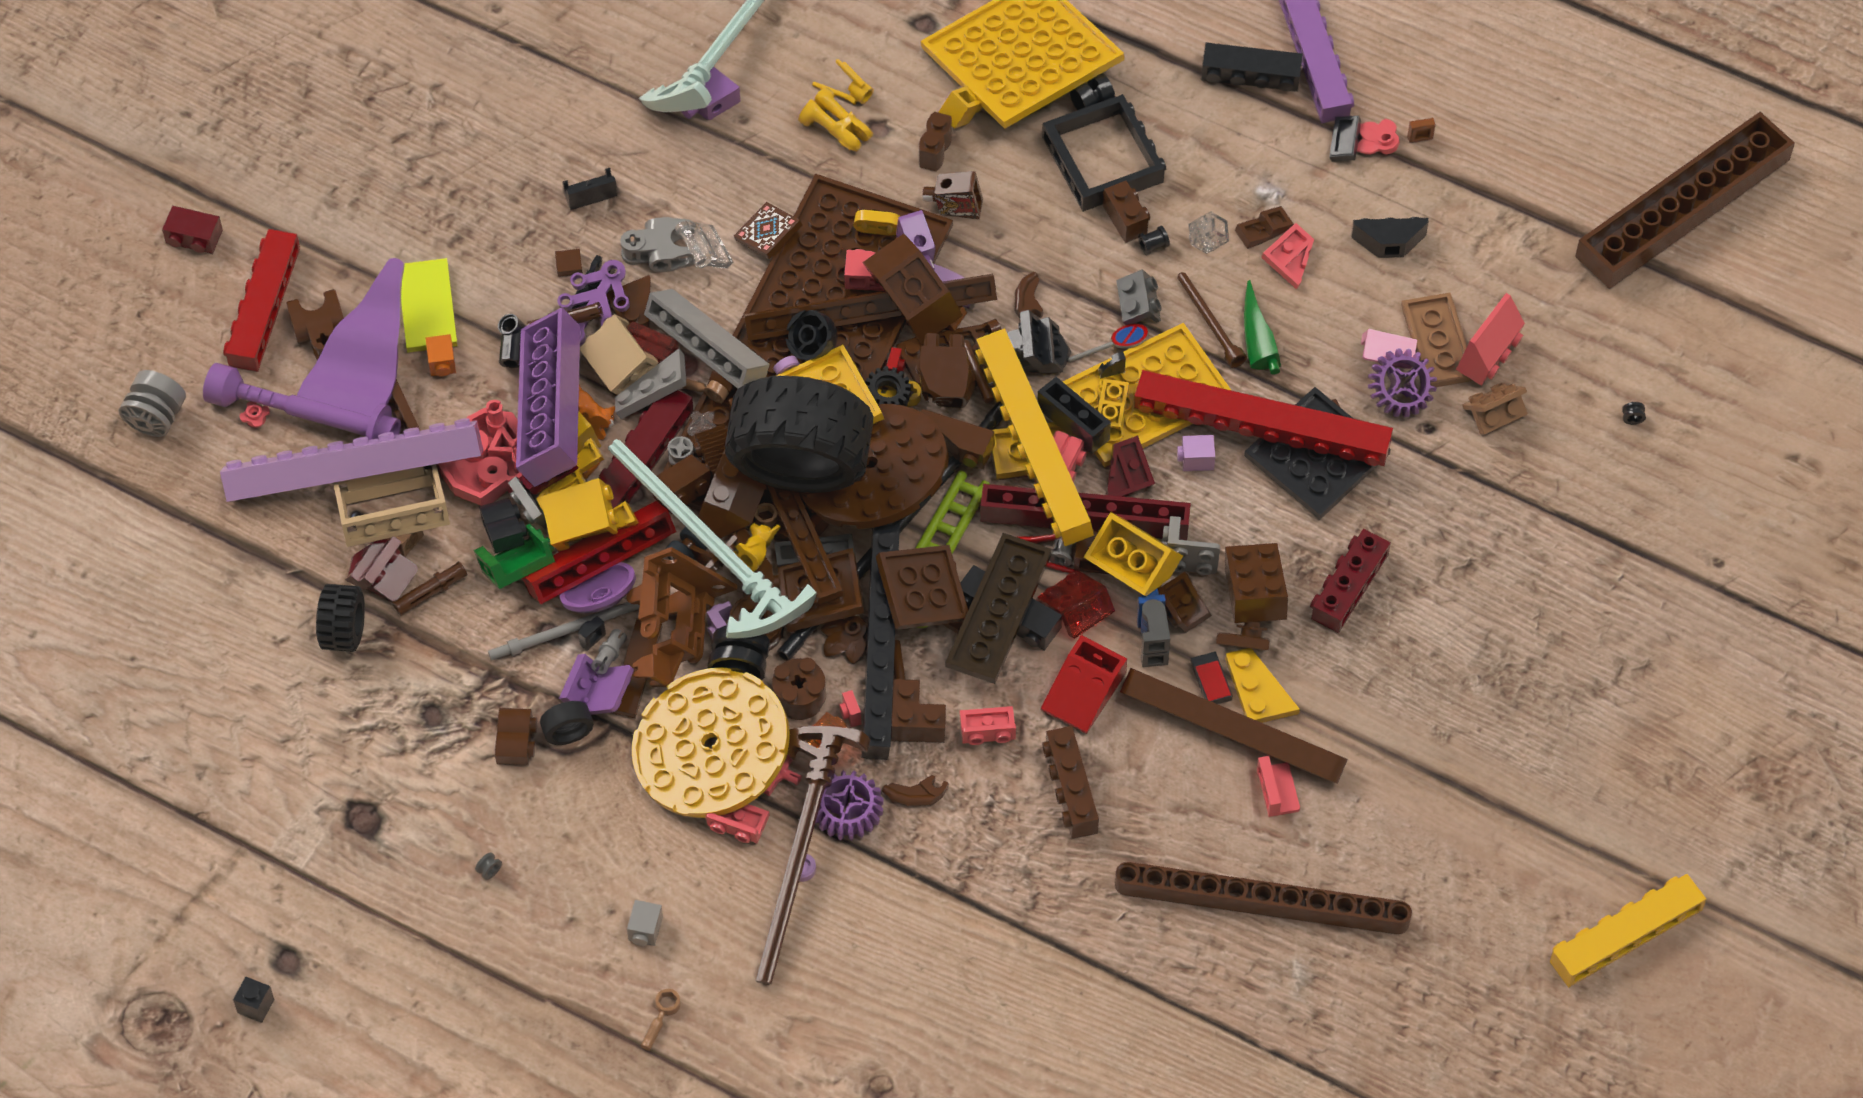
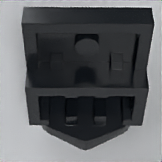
M1030 310L1020 312L1021 322L1018 324L1019 329L1009 331L1007 334L1024 372H1063L1071 355V349L1060 334L1059 326L1050 317L1039 319Z

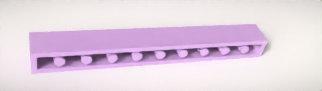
M469 418L456 420L454 425L445 426L444 423L430 425L429 429L421 431L417 427L409 428L403 431L404 434L399 435L387 432L378 435L377 439L368 440V437H360L354 439L353 443L344 445L342 441L329 443L327 448L318 449L317 446L303 448L302 452L294 454L289 450L276 454L277 457L272 458L260 455L251 458L250 462L242 463L241 460L229 461L220 471L226 501H235L478 457L483 452L477 420L470 422Z

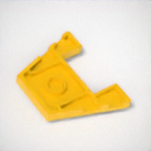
M592 438L584 443L585 447L577 455V466L579 468L544 489L536 498L543 513L541 496L586 482L582 473L605 460ZM626 501L613 508L617 512L619 523L616 524L617 530L639 523ZM605 529V530H602V531H599V532H596V533H593V534H589V535H586V536H583V537H580V538H577V539H574V540H578V539H582V538H586V537H590V536H594V535L606 533V532H609V531Z

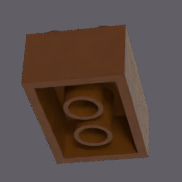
M1265 543L1225 547V574L1234 623L1287 620L1288 594L1278 544Z

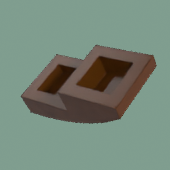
M1279 206L1261 211L1257 219L1237 224L1235 231L1248 249L1281 235L1294 224L1283 207Z

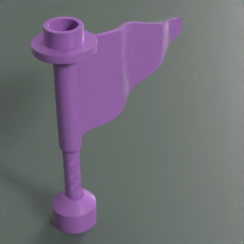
M397 258L389 259L360 304L334 328L315 366L302 382L297 396H287L244 384L237 368L214 363L210 367L204 381V401L228 407L241 398L283 410L288 415L368 437V440L377 439L378 435L387 432L399 435L401 429L400 419L392 417L391 407L387 404L392 396L397 378L404 263Z

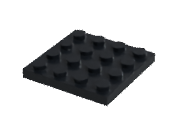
M1316 387L1295 404L1352 418ZM1258 438L1244 452V456L1318 519L1325 516L1377 467L1359 460H1345L1340 456L1329 453L1319 454L1314 450L1303 447L1294 448L1286 443L1268 442L1264 438Z

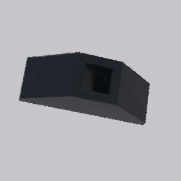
M1392 217L1385 219L1362 218L1353 220L1351 237L1378 258L1404 257L1426 237L1429 220L1428 218L1419 217L1398 219Z

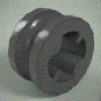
M487 853L478 861L475 871L479 874L483 873L482 877L485 880L491 879L500 870L502 861L495 859L493 853Z

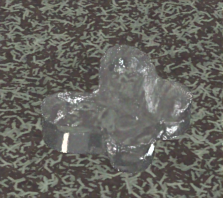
M699 411L692 412L691 418L693 421L688 426L687 432L693 436L700 431L716 427L712 420L714 413L711 411L704 414Z

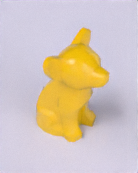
M753 523L750 526L752 537L748 538L746 544L739 543L735 546L738 551L733 552L753 572L756 571L764 561L766 548L771 544L780 526L776 525L771 529L766 525L759 526Z

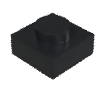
M598 616L591 621H586L578 631L579 643L586 651L606 635L605 623Z

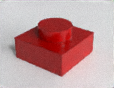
M892 347L887 363L888 371H892V368L895 367L897 368V374L900 371L904 372L906 360L902 359V349Z

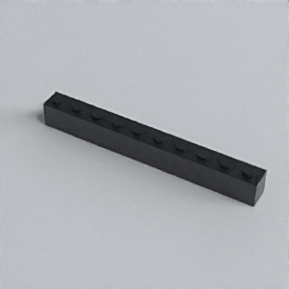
M900 520L872 528L863 732L870 738V744L867 752L862 751L861 758L888 760L890 752L895 625L875 556L880 552L899 550Z

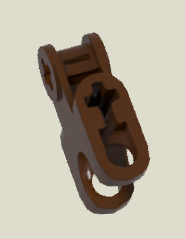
M335 289L323 293L324 303L316 310H305L300 305L298 299L286 302L297 343L310 341L316 360L319 359L334 328L344 319Z

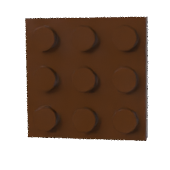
M950 545L880 552L875 556L896 630L964 621L968 608Z
M853 548L827 554L843 590V596L819 605L815 599L808 611L785 625L788 633L865 613ZM800 562L777 567L781 596H786L790 601H794L809 584Z

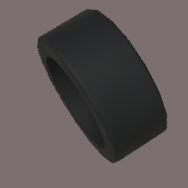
M568 701L555 705L545 711L540 719L545 739L553 745H565L581 740L593 730L594 726L588 706L581 701Z

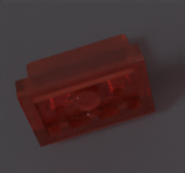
M1079 570L1069 573L1063 580L1047 588L1045 592L1037 597L1040 603L1062 615L1067 633L1073 639L1115 612L1106 586Z

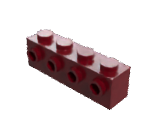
M1364 528L1358 537L1354 535L1348 545V553L1346 556L1341 555L1335 566L1337 570L1334 575L1329 574L1323 584V592L1321 595L1316 594L1310 604V608L1313 609L1311 619L1339 633L1389 556L1391 542Z

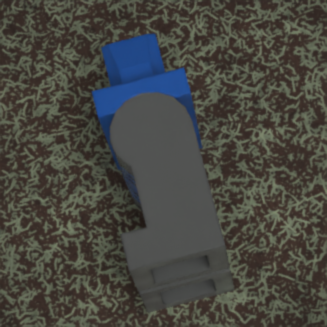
M1155 589L1148 596L1141 594L1142 597H1138L1137 627L1141 628L1142 667L1162 666L1169 663L1170 633L1165 610V594L1158 595V589Z

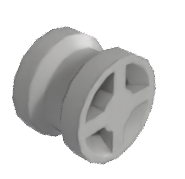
M675 437L669 442L668 455L672 466L691 454L694 456L693 443L687 437Z

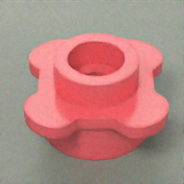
M252 401L248 402L246 410L239 416L240 420L246 422L250 427L262 426L266 421V416L270 414L269 407H262Z

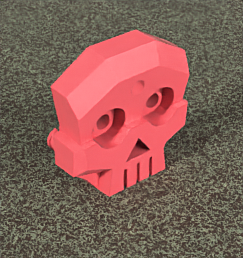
M490 400L486 404V408L467 417L470 419V422L477 420L483 446L482 455L436 464L438 472L454 496L480 506L493 503L507 491L508 493L513 492L508 482L515 476L517 478L522 476L516 469L518 420L512 412L503 411V405L499 400ZM490 471H497L494 474L489 473Z

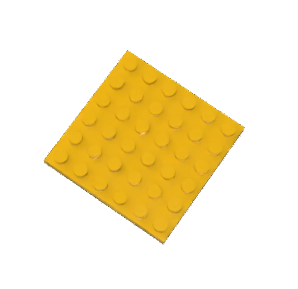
M992 0L920 41L921 48L961 87L967 86L979 100L981 106L1003 128L1011 126L1125 60L1124 53L1067 0Z

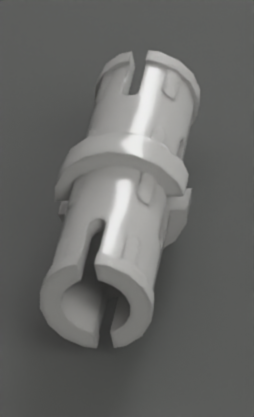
M612 630L607 641L603 642L599 647V654L591 664L594 671L600 665L596 673L605 674L612 661L618 658L620 648L627 639L625 633L621 635L620 639L618 638L622 630Z

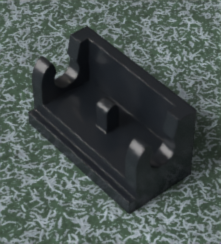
M610 167L605 169V175L570 186L568 180L562 181L563 193L570 210L618 196L614 175H611Z

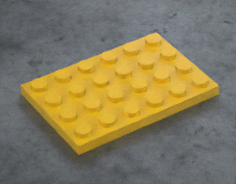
M1184 323L1124 351L1123 353L1126 358L1125 373L1100 379L1098 373L1099 366L1102 363L1105 365L1112 360L1110 358L1062 381L1097 411L1104 379L1129 382L1121 429L1111 428L1110 440L1094 452L1104 468L1110 465L1112 445L1138 435L1142 448H1145L1192 425L1187 420L1169 419L1161 414L1143 413L1139 409L1134 408V396L1142 370L1231 390Z

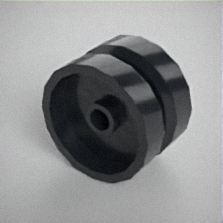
M727 626L717 628L712 636V652L709 654L708 669L730 668L731 671L747 672L763 680L766 673V659L769 654L770 639L765 634L748 638H727Z

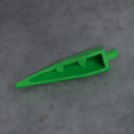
M1251 280L1247 281L1244 302V335L1248 360L1252 369H1269L1270 374L1276 375L1280 372L1279 367H1281L1279 352L1273 332L1260 311Z

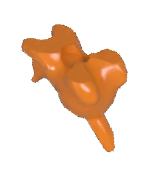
M579 385L578 411L591 424L597 438L603 440L606 437L604 429L611 428L614 425L615 407L603 408L599 406L591 395L582 390Z

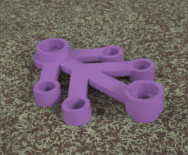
M609 260L603 264L600 271L586 275L579 272L574 273L570 281L572 287L576 290L583 289L587 284L600 281L601 283L597 289L576 295L561 294L558 297L559 307H563L567 311L573 306L588 302L587 305L600 302L601 306L599 307L603 309V318L601 320V326H603L604 321L612 317L606 296L612 285L615 294L614 305L616 310L620 312L628 310L630 302L624 294L621 283L626 275L624 265L620 261ZM610 269H617L615 274L608 273ZM577 278L583 279L580 284H575L574 281ZM564 299L570 300L567 305H562L561 303ZM620 300L626 301L624 306L617 305ZM589 321L579 323L580 346L586 340L584 329Z

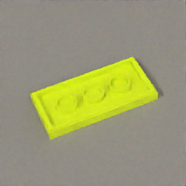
M447 258L404 263L401 304L407 353L427 350L425 337L451 334L453 347L458 346Z

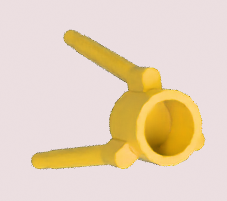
M839 59L835 60L836 64L853 80L848 87L850 95L817 82L812 83L814 87L821 90L829 88L834 95L848 100L853 105L857 101L861 104L866 103L874 92V89L864 82L846 62H841Z

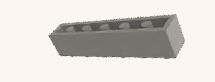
M668 289L649 294L644 315L739 389L744 384L766 377L769 363L675 290Z

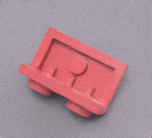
M1013 706L960 710L963 744L980 745L991 741L1006 743L1010 740H1016Z
M747 804L734 812L721 816L707 813L706 821L707 825L710 826L709 828L716 833L724 834L726 832L735 835L734 837L741 842L749 843L751 841L758 844L770 813L764 809Z

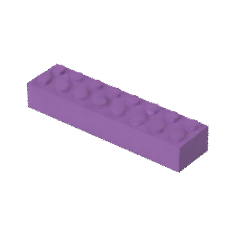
M563 307L521 329L516 469L534 487L577 465L580 325Z

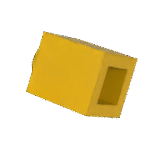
M965 86L953 90L938 112L950 115L952 117V127L955 129L969 124L976 112H980L982 106L970 89Z

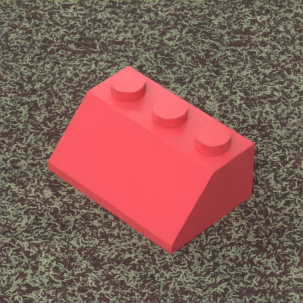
M1506 293L1470 340L1456 368L1457 371L1481 386L1487 378L1491 380L1494 378L1500 368L1497 366L1499 362L1503 364L1506 362L1512 352L1509 350L1510 347L1516 348L1524 336L1520 332L1525 323L1511 295Z

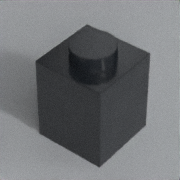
M246 976L233 998L238 1014L261 1023L275 1000L269 985Z

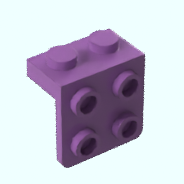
M578 654L559 699L562 702L581 701L586 703L591 715L615 712L621 704L634 669L630 665L609 667L605 674H598L596 672L600 666L598 665L594 671L591 666L593 660L586 654Z

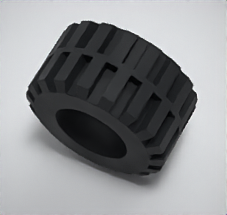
M326 584L319 597L316 614V636L322 650L355 652L358 648L363 634L365 618L364 596L359 586Z

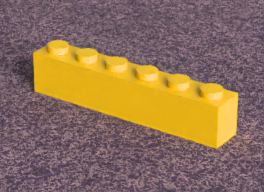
M1688 874L1680 878L1675 876L1668 880L1663 888L1657 891L1656 889L1648 891L1642 897V900L1635 904L1633 902L1627 903L1614 916L1607 915L1603 917L1595 927L1582 929L1575 935L1574 939L1568 942L1566 940L1559 942L1552 949L1550 963L1569 988L1701 912L1704 908L1706 897Z

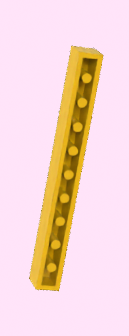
M1005 328L976 339L979 348L975 350L980 365L985 364L986 366L983 372L988 384L992 382L994 384L991 390L996 402L1001 401L1003 405L1000 407V411L1004 421L1009 420L1011 423L1008 429L1013 441L1017 439L1019 441V445H1016L1021 460L1026 459L1028 462L1025 468L1030 480L1033 478L1036 480V484L1033 485L1038 499L1044 498L1045 503L1042 504L1047 519L1052 517L1054 521L1051 527L1055 538L1061 537L1064 546H1068L1094 536L1089 516Z

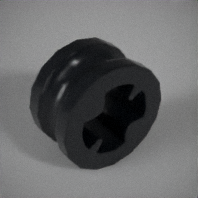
M1630 402L1622 407L1623 421L1626 424L1636 425L1646 420L1644 404Z

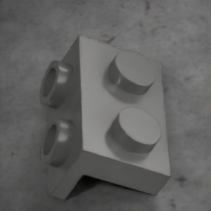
M1142 269L1116 280L1124 324H1134L1149 317L1156 323L1161 321L1160 311L1162 307L1156 293L1158 284L1153 276L1148 275Z

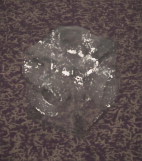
M1210 211L1189 223L1190 245L1208 254L1228 243V221Z

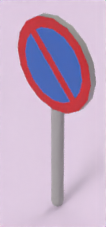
M1140 324L1122 326L1112 334V342L1068 358V361L1078 360L1112 346L1119 348L1136 347L1148 338V329Z

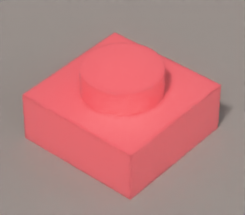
M850 690L842 693L843 703L839 704L843 719L849 720L851 728L861 725V711L853 691Z

